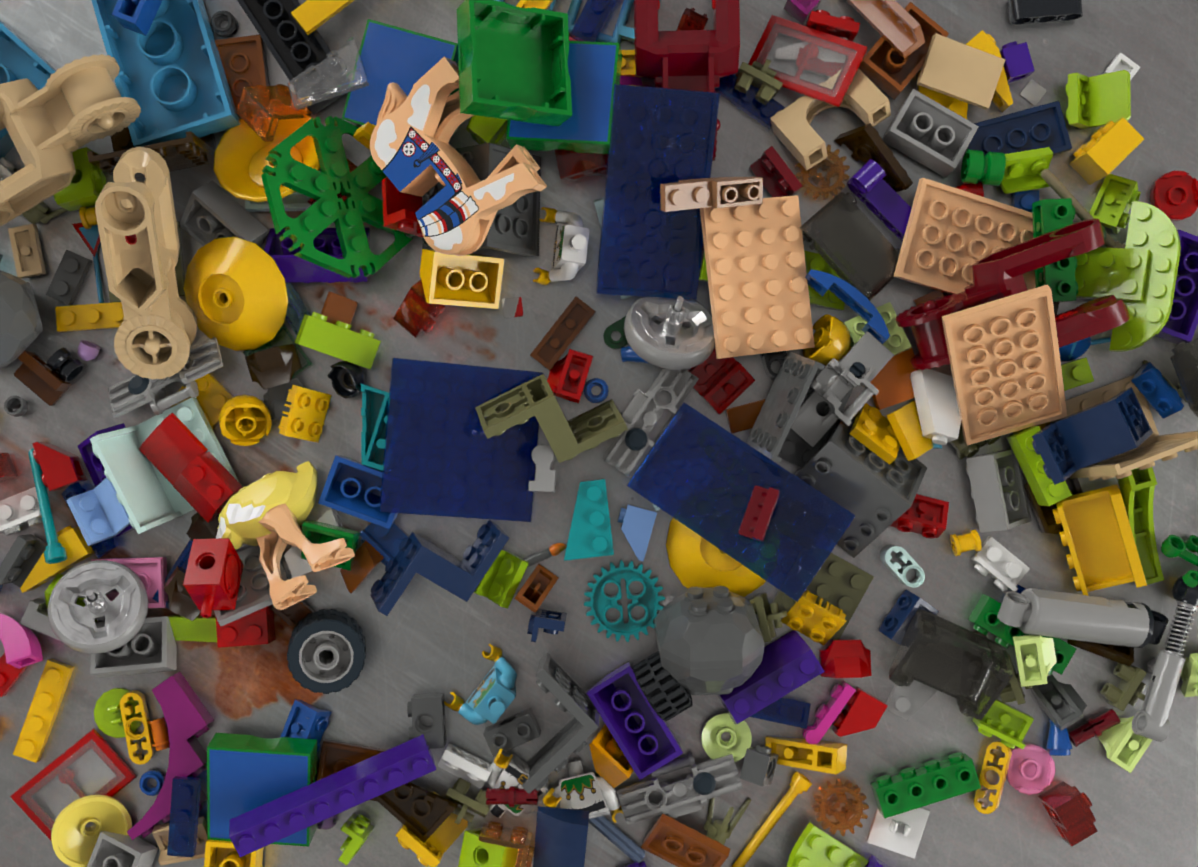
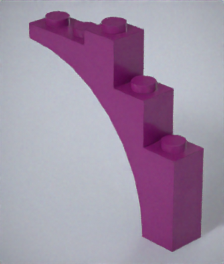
M180 671L152 689L162 708L168 727L170 743L169 763L163 786L154 804L143 818L127 831L132 840L139 835L143 838L153 832L154 825L160 820L166 823L175 815L179 819L186 814L192 817L203 809L201 804L207 799L206 794L194 779V777L207 769L204 765L207 763V752L197 738L210 730L207 725L214 721V719Z

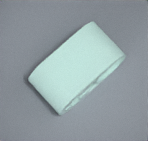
M892 544L882 548L880 552L882 563L902 584L912 588L923 584L925 580L924 570L905 549ZM890 553H897L896 558L904 564L900 566L899 563L892 561ZM913 568L916 572V577L913 581L908 582L906 580V572Z

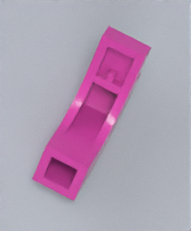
M0 613V640L4 646L7 664L20 669L43 661L41 646L33 631L29 627L20 624L19 621Z

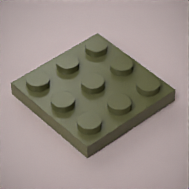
M817 544L814 545L811 551L802 547L772 603L777 602L779 610H786L788 612L798 601L797 596L801 590L805 592L808 590L818 596L816 602L820 597L823 598L821 607L828 601L830 604L842 609L843 613L846 614V623L831 638L839 640L874 576Z

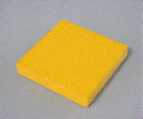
M915 400L887 415L908 461L918 458L933 448L932 439L922 435Z

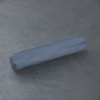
M605 816L589 819V823L634 862L639 863L642 861L645 851Z

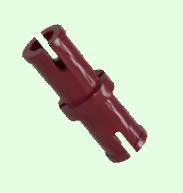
M1113 709L1094 719L1089 718L1085 724L1068 732L1070 741L1077 747L1094 736L1098 738L1102 736V732L1120 724V719Z
M510 786L509 789L487 788L486 805L508 804L509 807H515V805H538L539 795H537L538 791L535 789L528 794L524 789H516L515 786Z

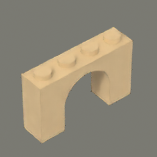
M858 68L840 107L853 111L865 124L871 123L874 127L891 116L889 99ZM842 70L827 81L820 83L819 86L832 90ZM804 95L783 110L778 111L770 118L773 133L807 171L828 157L825 141L810 124L821 111L837 106Z

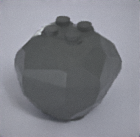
M0 270L1 369L14 362L42 333L43 327L30 283Z
M725 586L690 587L687 592L667 604L655 618L654 629L662 667L681 684L687 694H729L734 690V687L741 686L747 681L762 662L764 640L753 605L746 598L730 592Z

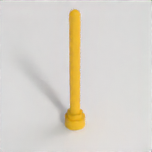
M798 771L790 778L789 790L731 867H744L796 796L802 794L803 791L807 792L812 782Z

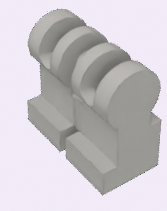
M540 444L532 451V460L536 464L535 481H529L528 491L556 492L557 471L552 470V464L555 462L556 456L548 445Z

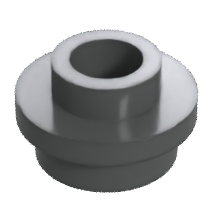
M218 11L212 16L211 27L217 35L229 36L236 29V19L230 12ZM228 21V25L225 28H221V23Z

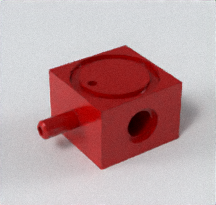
M229 538L193 539L183 586L199 611L201 610L200 615L203 618L211 617L212 610H235L244 564Z

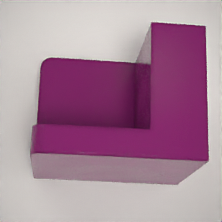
M787 0L784 10L803 25L808 19L810 12L818 8L821 0Z

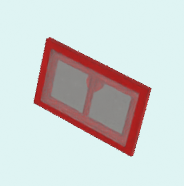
M772 15L748 64L752 66L755 60L763 65L766 59H769L771 63L768 68L776 72L774 78L783 83L781 87L840 107L868 48L867 46Z
M93 728L10 797L51 840V831L57 816L70 803L89 795L113 797L137 776Z

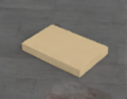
M934 34L917 84L986 110L990 107L1005 59L942 35Z

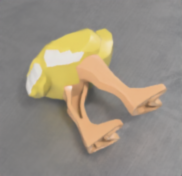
M309 461L296 467L297 473L275 471L241 488L229 498L218 518L219 526L216 539L229 538L235 550L241 548L242 544L260 547L259 560L267 574L273 606L278 610H284L317 592L315 585H306L308 580L305 575L286 581L282 579L280 561L287 544L299 548L304 553L313 572L336 566L355 556L353 549L345 548L347 544L344 538L316 544L310 542L300 529V526L314 507L318 492V473Z

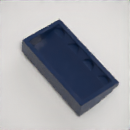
M538 806L533 867H584L589 811Z

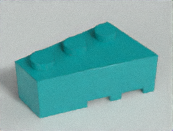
M361 384L362 465L384 472H392L414 400Z
M605 479L580 481L564 561L614 555Z

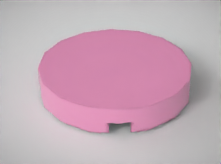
M1025 743L1024 749L1015 746L1014 749H1011L1012 755L1006 780L1020 793L1028 795L1041 793L1044 791L1043 789L1050 786L1053 782L1056 772L1054 760L1039 745Z

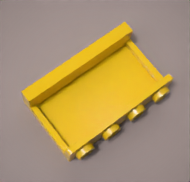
M1118 484L1075 494L1056 503L1057 508L1052 509L1056 524L1062 523L1064 529L1059 534L1063 547L1069 546L1070 554H1066L1069 568H1075L1077 576L1073 577L1076 591H1082L1083 595L1089 596L1088 592L1134 581L1137 588L1147 586Z

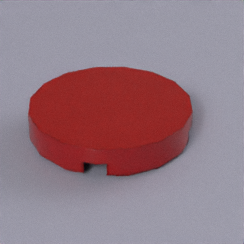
M1171 171L1161 175L1153 183L1150 190L1151 205L1163 211L1171 221H1180L1191 217L1198 208V181L1185 171Z

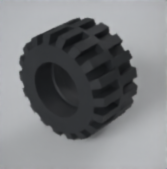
M659 651L634 665L636 680L648 702L661 719L668 721L693 706L691 695L687 694L681 684L662 667Z

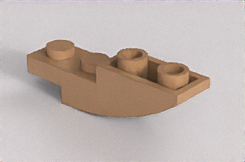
M763 177L700 178L660 184L661 211L670 212L707 207L726 208L763 204Z

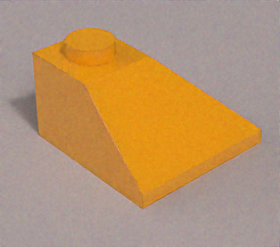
M604 724L589 744L595 772L615 788L627 780L634 770L608 727Z

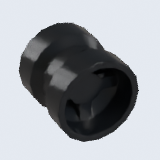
M65 347L57 350L47 361V366L53 371H58L60 378L66 383L74 380L84 369V364L79 359H74L72 353Z

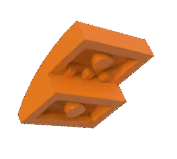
M912 347L893 356L870 382L879 390L877 395L873 394L872 396L878 410L914 398L910 379L911 372L916 371L910 363V360L915 356Z

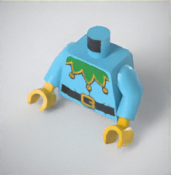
M488 644L491 647V653L482 651V656L495 662V664L467 699L466 703L453 692H450L454 696L453 702L449 704L444 701L445 706L453 711H458L461 716L474 725L486 723L488 720L493 724L496 723L516 697L515 683L517 673L504 657H501L502 650L492 644Z

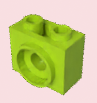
M474 115L470 119L466 130L478 144L493 143L500 145L507 135L508 120Z
M87 147L77 149L72 153L76 173L69 186L53 195L57 205L70 212L79 210L80 207L96 205V200L106 184V178L102 170L89 163L87 152L92 150Z
M482 828L467 830L464 832L458 867H515L519 843L508 839L502 834H495Z

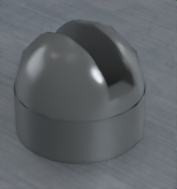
M14 395L5 401L4 409L6 413L14 417H20L26 414L28 404L23 398Z

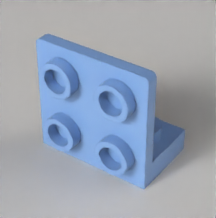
M107 478L93 490L70 497L67 500L88 546L117 536L130 524L129 515L125 507L119 503L116 496L117 492L112 482Z

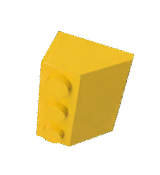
M422 249L420 278L426 302L430 304L499 309L504 259L479 254L456 256L442 254L431 249Z

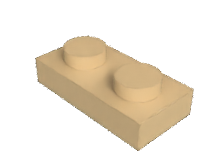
M28 224L8 228L17 277L24 279L46 274L37 225Z

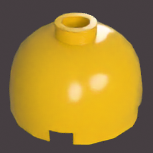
M829 314L822 316L813 325V329L816 330L813 335L815 347L803 349V356L825 366L828 365L832 358H835L838 362L843 359L851 350L850 331L845 323Z
M243 394L229 399L221 408L219 415L221 434L230 439V442L235 445L249 446L260 442V438L270 433L272 426L269 409L262 400L252 395Z

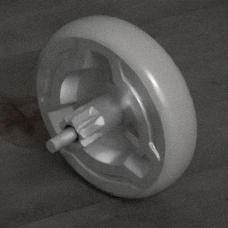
M665 291L647 294L632 304L625 317L624 331L628 344L639 357L655 366L671 370L689 369L700 365L708 359L715 348L711 313L701 303L686 295ZM659 320L662 323L658 325L654 321ZM682 325L690 326V328L684 330Z
M107 560L86 562L68 571L55 585L48 602L49 622L58 639L76 651L90 654L113 651L128 643L141 629L148 611L147 591L138 575L123 564ZM117 590L119 595L113 601H110L106 595ZM78 597L85 598L83 600L86 604L85 607L75 604ZM95 619L98 622H105V627L97 628Z

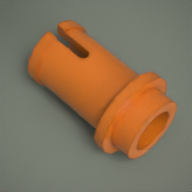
M165 717L149 721L154 741L152 747H155L156 751L170 748Z

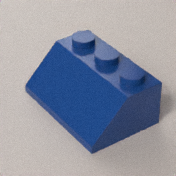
M335 455L318 503L391 529L404 503L411 480L362 465L361 462L342 455Z

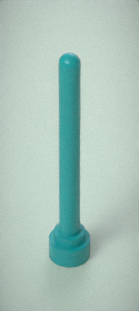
M34 448L29 450L28 455L48 544L44 551L45 562L47 564L60 563L67 559L65 547L58 543L47 487L44 485L41 477L43 472L40 464L34 459Z

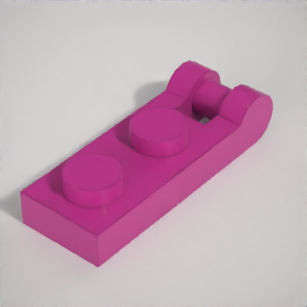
M844 680L841 684L837 683L830 692L831 698L826 705L822 704L815 714L817 718L812 725H806L802 729V735L809 744H818L856 691Z

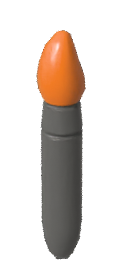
M564 543L553 544L549 549L534 553L523 558V560L529 563L527 567L532 566L551 556L558 555L567 545Z

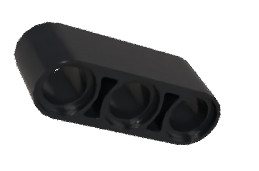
M1008 0L1009 21L1012 25L1070 21L1083 16L1082 0Z

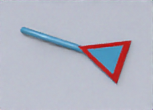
M82 222L72 224L93 254L99 303H104L98 250L101 244L98 225H93L91 229H85Z

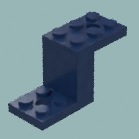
M1132 387L1107 401L1052 422L1032 436V445L1035 452L1041 455L1045 463L1043 468L1046 476L1052 479L1055 485L1065 481L1079 469L1138 448L1153 434V431Z
M489 520L486 525L484 524L477 532V539L473 545L466 548L463 560L460 561L412 532L409 537H405L399 546L400 551L395 559L391 558L385 567L386 572L381 580L378 579L373 584L370 596L378 611L388 616L414 575L418 573L467 602L510 537L496 523Z

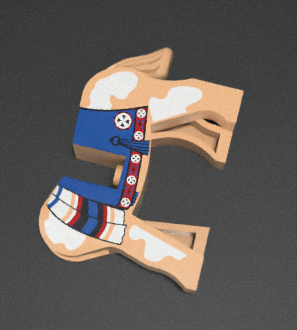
M443 57L413 85L408 96L397 83L391 82L388 84L385 99L378 114L377 124L371 135L370 151L375 163L400 192L422 197L438 182L445 186L415 214L424 239L432 249L442 254L465 256L481 247L498 210L513 204L525 194L544 190L547 185L537 173L540 169L539 165L525 147L516 144L487 179L480 181L469 163L449 144L457 127L474 115L460 113L459 90L450 95L455 89L459 88V66L455 61Z

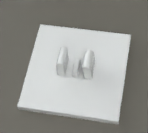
M920 807L884 818L877 808L866 842L915 859L930 810Z

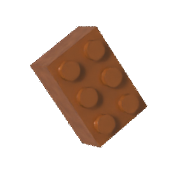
M909 2L904 9L921 25L925 43L904 59L881 36L865 55L859 66V69L874 84L894 100L923 66L933 35L939 34L944 37L949 35L946 30L912 2Z

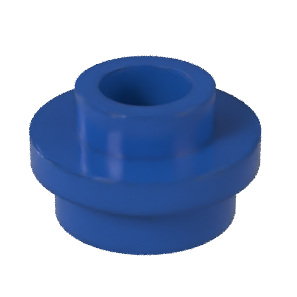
M590 379L584 386V395L592 403H600L608 396V385L602 379ZM592 387H600L601 393L593 395L591 392Z
M149 770L144 773L139 782L141 791L149 796L158 795L165 780L164 775L157 770ZM151 778L157 781L156 786L150 784Z

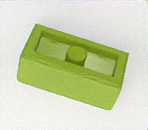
M180 615L168 616L176 641L217 642L215 617L203 618L198 616L194 621H191Z

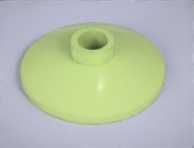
M720 713L706 722L702 730L701 742L704 751L711 759L732 754L734 762H737L745 756L747 748H750L752 735L748 724L744 720L734 724L728 713ZM724 732H728L730 734V738L728 740L721 739V735Z

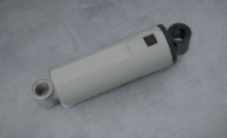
M1035 588L1025 589L1021 594L1013 591L1006 592L997 615L1001 622L1009 626L1018 627L1024 634L1133 648H1143L1147 644H1159L1169 622L1166 616L1151 610L1144 603Z

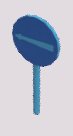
M1091 337L1060 347V360L1071 361L1077 359L1088 350L1090 345L1108 343L1111 341V337L1091 340Z

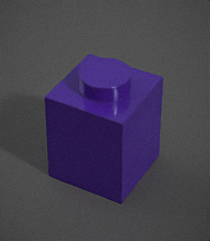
M1017 41L1002 46L1000 54L1001 58L1005 59L1003 66L1008 83L1025 79L1035 71L1027 42L1017 44Z

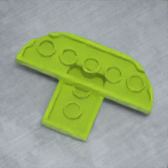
M1132 201L1125 248L1099 247L1076 256L1075 281L1078 283L1076 298L1097 299L1114 295L1117 300L1122 299L1127 307L1130 319L1126 323L1112 329L1109 348L1111 352L1129 351L1144 345L1145 342L1163 329L1169 319L1173 305L1181 251L1179 234L1173 222L1163 211L1145 202Z

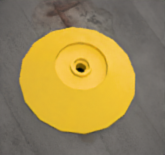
M277 107L259 110L239 119L240 125L228 129L223 134L214 151L213 171L221 187L239 199L253 202L268 201L261 177L263 174L262 169L266 165L274 168L271 162L265 160L266 156L269 155L268 152L312 117L300 110ZM307 136L291 148V157L319 171L320 164L313 138ZM280 185L282 198L296 192Z
M238 237L216 238L197 250L187 266L184 292L186 302L196 317L199 330L210 339L215 337L218 345L235 351L254 350L273 340L285 322L288 306L285 278L274 259L256 243Z
M720 487L701 491L680 506L669 524L666 549L670 567L683 586L688 589L690 587L725 586L730 592L746 597L764 585L776 567L780 541L778 531L770 525L768 526L763 543L739 534L751 495L746 492L741 493L734 489ZM722 541L729 543L728 549L722 550L720 548Z

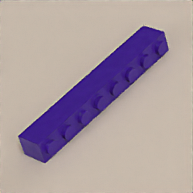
M424 734L230 819L229 837L239 856H245L437 770L433 754Z

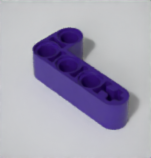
M870 159L850 178L847 186L903 242L912 208L883 180L886 176L883 168L877 162Z

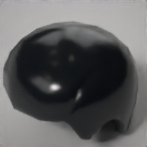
M340 361L330 366L332 370L327 376L332 380V387L337 395L346 399L356 397L361 393V384L365 385V375L358 365L347 361Z

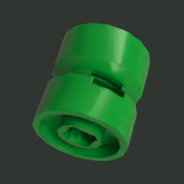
M967 149L961 165V181L963 183L977 184L979 180H982L984 185L999 186L1005 172V154L989 151L984 155L981 150Z

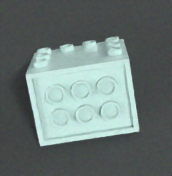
M191 397L163 411L162 414L156 415L136 426L98 434L90 438L93 453L100 459L106 478L112 482L117 492V499L125 507L129 515V522L138 534L194 510L139 450L143 442L169 414L174 413L208 449L207 452H210L238 481L196 397Z

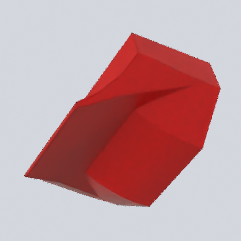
M569 349L568 354L563 359L557 361L550 370L547 379L555 396L579 404L593 360L592 355Z
M833 640L827 649L819 650L820 665L825 671L820 674L821 677L862 678L872 676L871 651L865 648L861 640Z

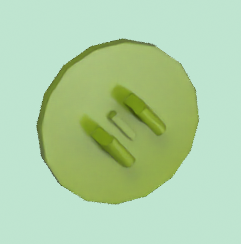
M113 688L103 693L97 700L94 708V720L104 734L114 738L125 737L120 700L131 690ZM131 697L127 704L133 706L134 713L129 715V718L134 715H142L141 712L135 713V706L139 702ZM133 721L131 723V730L135 733L142 725V722Z

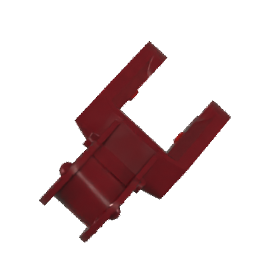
M634 0L636 75L654 79L655 89H661L660 119L655 123V129L660 133L661 161L669 162V150H706L707 161H715L717 151L716 137L721 123L717 119V98L714 88H719V78L738 73L740 52L739 0H712L713 30L658 31L660 0Z
M1089 219L1080 221L992 253L972 265L973 284L965 287V291L928 300L925 303L912 306L909 310H905L899 316H896L895 320L899 327H911L919 353L910 360L912 368L925 370L950 364L941 316L1027 291L1028 289L1023 277L1024 273L1065 258L1087 253L1104 245V233L1100 220ZM1114 295L1104 296L1088 301L1075 309L1055 315L1059 348L1126 323L1130 316L1123 300H1117Z

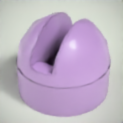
M81 340L77 353L82 360L89 361L97 357L101 348L95 343Z
M337 814L317 823L318 829L327 830L333 828L336 825L333 818H337Z

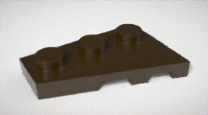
M871 123L842 133L834 140L839 146L842 144L846 145L853 152L851 157L857 162L861 160L866 164L870 159L877 162L886 173L883 180L895 192L906 190L913 184L906 170L897 161L893 152L887 147Z
M411 782L374 798L424 843L458 805Z

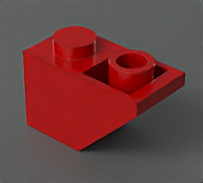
M48 442L32 443L34 459L40 464L43 472L41 476L42 481L49 491L62 490L87 480L79 456Z
M856 687V691L846 703L843 711L839 713L832 723V730L836 735L842 737L873 729L877 726L888 705L863 689Z

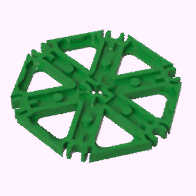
M328 116L325 119L326 126L321 123L320 117H316L314 120L312 117L269 151V155L265 159L274 165V168L266 165L262 169L263 174L261 177L276 235L285 229V232L280 235L279 239L281 241L286 237L292 239L293 245L288 249L290 252L300 247L299 252L294 254L295 256L344 277L356 278L360 276L359 268L363 270L365 277L373 275L413 239L411 237L414 235L384 227L383 200L368 194V192L387 176L375 163L372 155L350 173L342 135L349 134L353 136L359 127L336 116L334 118ZM307 136L313 138L321 172L291 157V148ZM280 185L316 200V202L297 218H290L285 213ZM341 193L343 196H346L347 199L343 201V199L338 198L337 195ZM333 222L335 223L344 259H337L318 251L313 245L314 238ZM363 222L395 236L394 242L380 255H375L371 252Z

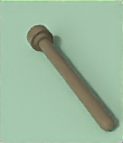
M1044 169L1041 172V177L1061 199L1072 198L1075 214L1082 221L1094 219L1049 169ZM1106 232V239L1104 241L1106 248H1125L1124 243L1115 242Z

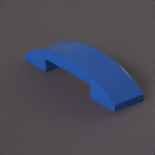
M812 269L805 277L808 285L822 297L830 290L867 322L861 329L864 333L868 331L882 344L890 337L882 316L869 299L858 289L829 273Z

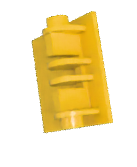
M292 385V388L288 390L289 393L286 400L291 402V405L284 404L290 410L289 412L282 411L288 417L282 416L278 426L280 428L279 434L319 443L332 395Z
M801 590L797 596L798 601L787 612V616L781 619V622L824 646L846 623V614L843 613L842 609L830 604L828 601L821 607L823 598L820 597L816 602L818 596L808 590L806 592Z

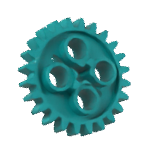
M620 560L619 567H615L613 562H610V570L607 571L602 566L601 576L596 573L593 574L596 583H587L592 588V591L584 593L585 596L591 598V600L584 602V606L591 607L586 612V616L594 615L590 624H600L597 630L598 633L604 629L607 630V639L612 633L615 634L617 642L621 635L625 636L626 642H629L630 635H634L639 640V632L641 631L645 635H649L646 627L654 628L653 619L658 615L657 610L664 608L663 605L659 604V601L665 600V596L658 595L663 586L654 585L659 580L657 576L649 578L652 572L651 569L642 572V563L637 568H634L633 560L629 562L628 566H624L623 560ZM622 578L626 582L627 598L632 599L627 603V623H624L622 603L617 602V600L622 598L620 582ZM640 581L643 584L642 591L637 594L632 593L629 590L631 582ZM606 584H616L618 586L617 593L612 596L607 595L604 592ZM635 606L643 607L645 609L644 616L639 619L634 618L631 615L632 608ZM610 608L618 609L620 612L619 618L614 621L609 620L606 617L607 610Z

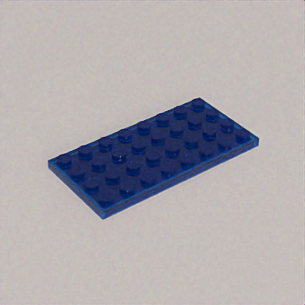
M614 84L611 141L608 149L596 281L597 294L676 299L682 296L684 299H697L703 247L700 208L670 212L661 211L660 184L711 177L720 93Z
M686 403L682 404L627 485L796 602L799 601L856 516ZM756 485L766 489L771 487L780 491L763 543L739 534L742 520Z

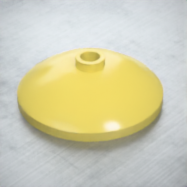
M89 795L73 801L60 812L52 827L51 842L56 856L70 867H87L100 832L107 831L128 835L127 831L132 828L130 814L120 801L106 795ZM89 822L94 823L91 827H85Z

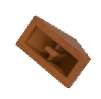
M538 563L514 599L536 613L559 577Z

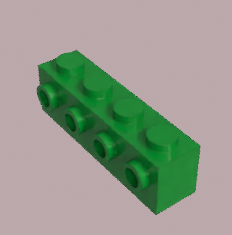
M1072 198L1044 199L1032 203L1033 238L1073 224L1075 208L1072 205ZM1076 256L1035 269L1036 288L1048 284L1052 290L1053 303L1076 301L1078 294V283L1075 281Z
M983 594L968 618L970 622L975 624L973 626L974 630L985 636L988 632L996 636L994 641L1007 649L1010 645L1014 647V636L1030 635L1024 634L1018 627L1009 626L1001 622L997 617L1001 603ZM1046 637L1053 638L1057 661L1048 674L1051 675L1054 671L1062 675L1077 649L1060 638Z
M961 752L953 753L948 756V759L940 762L939 760L928 761L921 768H905L900 771V774L892 777L891 775L880 776L876 779V782L870 783L877 807L884 818L981 789L972 758Z

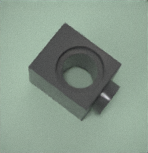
M757 744L756 747L747 748L740 778L762 787L772 784L779 755L772 753L770 747Z

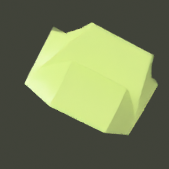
M1041 635L1014 636L1013 644L1021 687L1048 684V673L1057 663L1053 638H1046Z
M1134 716L1129 718L1119 717L1120 724L1102 732V736L1099 737L1106 750L1107 758L1129 773L1133 771L1153 741L1152 739L1136 735L1133 732L1132 720Z

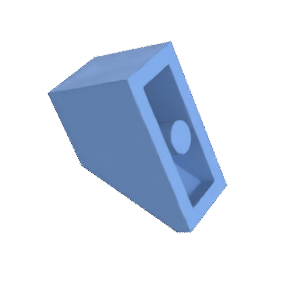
M627 504L626 509L621 508L617 522L622 523L621 530L638 560L644 562L657 512Z

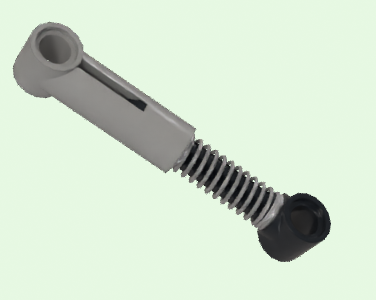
M1183 576L1175 581L1172 590L1173 597L1178 603L1175 607L1177 611H1174L1176 615H1173L1175 619H1172L1173 624H1170L1172 628H1169L1171 632H1168L1170 636L1166 637L1168 641H1165L1167 645H1164L1166 650L1159 651L1142 709L1137 711L1132 720V730L1136 735L1158 742L1164 741L1170 731V722L1167 718L1185 659L1182 657L1184 655L1182 651H1185L1183 647H1186L1184 643L1188 642L1185 640L1189 638L1187 634H1190L1188 630L1192 629L1189 627L1193 625L1191 623V620L1194 621L1192 616H1196L1193 613L1197 612L1198 585L1194 588L1187 586L1183 581Z

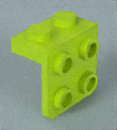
M1121 70L1087 77L1078 72L1068 74V83L1066 84V94L1068 96L1066 118L1069 125L1080 129L1104 126L1110 120L1115 123L1122 117L1126 121L1130 119L1131 91L1130 73L1128 71Z

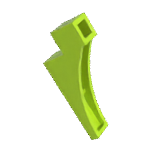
M1153 467L1144 470L1136 468L1131 470L1132 475L1117 479L1147 585L1164 580L1154 532L1153 499L1157 481Z

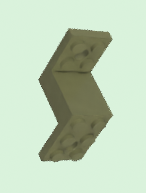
M544 374L475 407L487 439L492 436H499L507 429L517 424H523L529 418L535 416L559 463L571 460L577 454L593 449L600 443L610 438L618 437L622 432L628 430L612 399L567 421Z

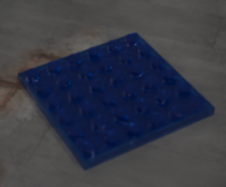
M392 358L379 512L531 522L533 491L528 490L529 481H534L536 464L532 460V451L537 446L539 423L536 417L533 416L527 422L517 424L507 429L503 434L487 439L475 407L542 375L543 372Z

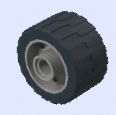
M321 609L317 612H312L305 618H302L292 631L287 651L289 671L292 673L295 681H298L303 688H307L314 693H336L344 688H348L360 676V672L365 665V636H363V630L357 624V621L343 611Z

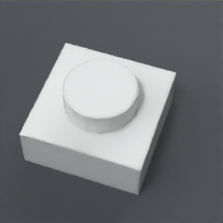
M1120 52L1103 74L1126 70L1130 73L1131 81L1140 69V66Z

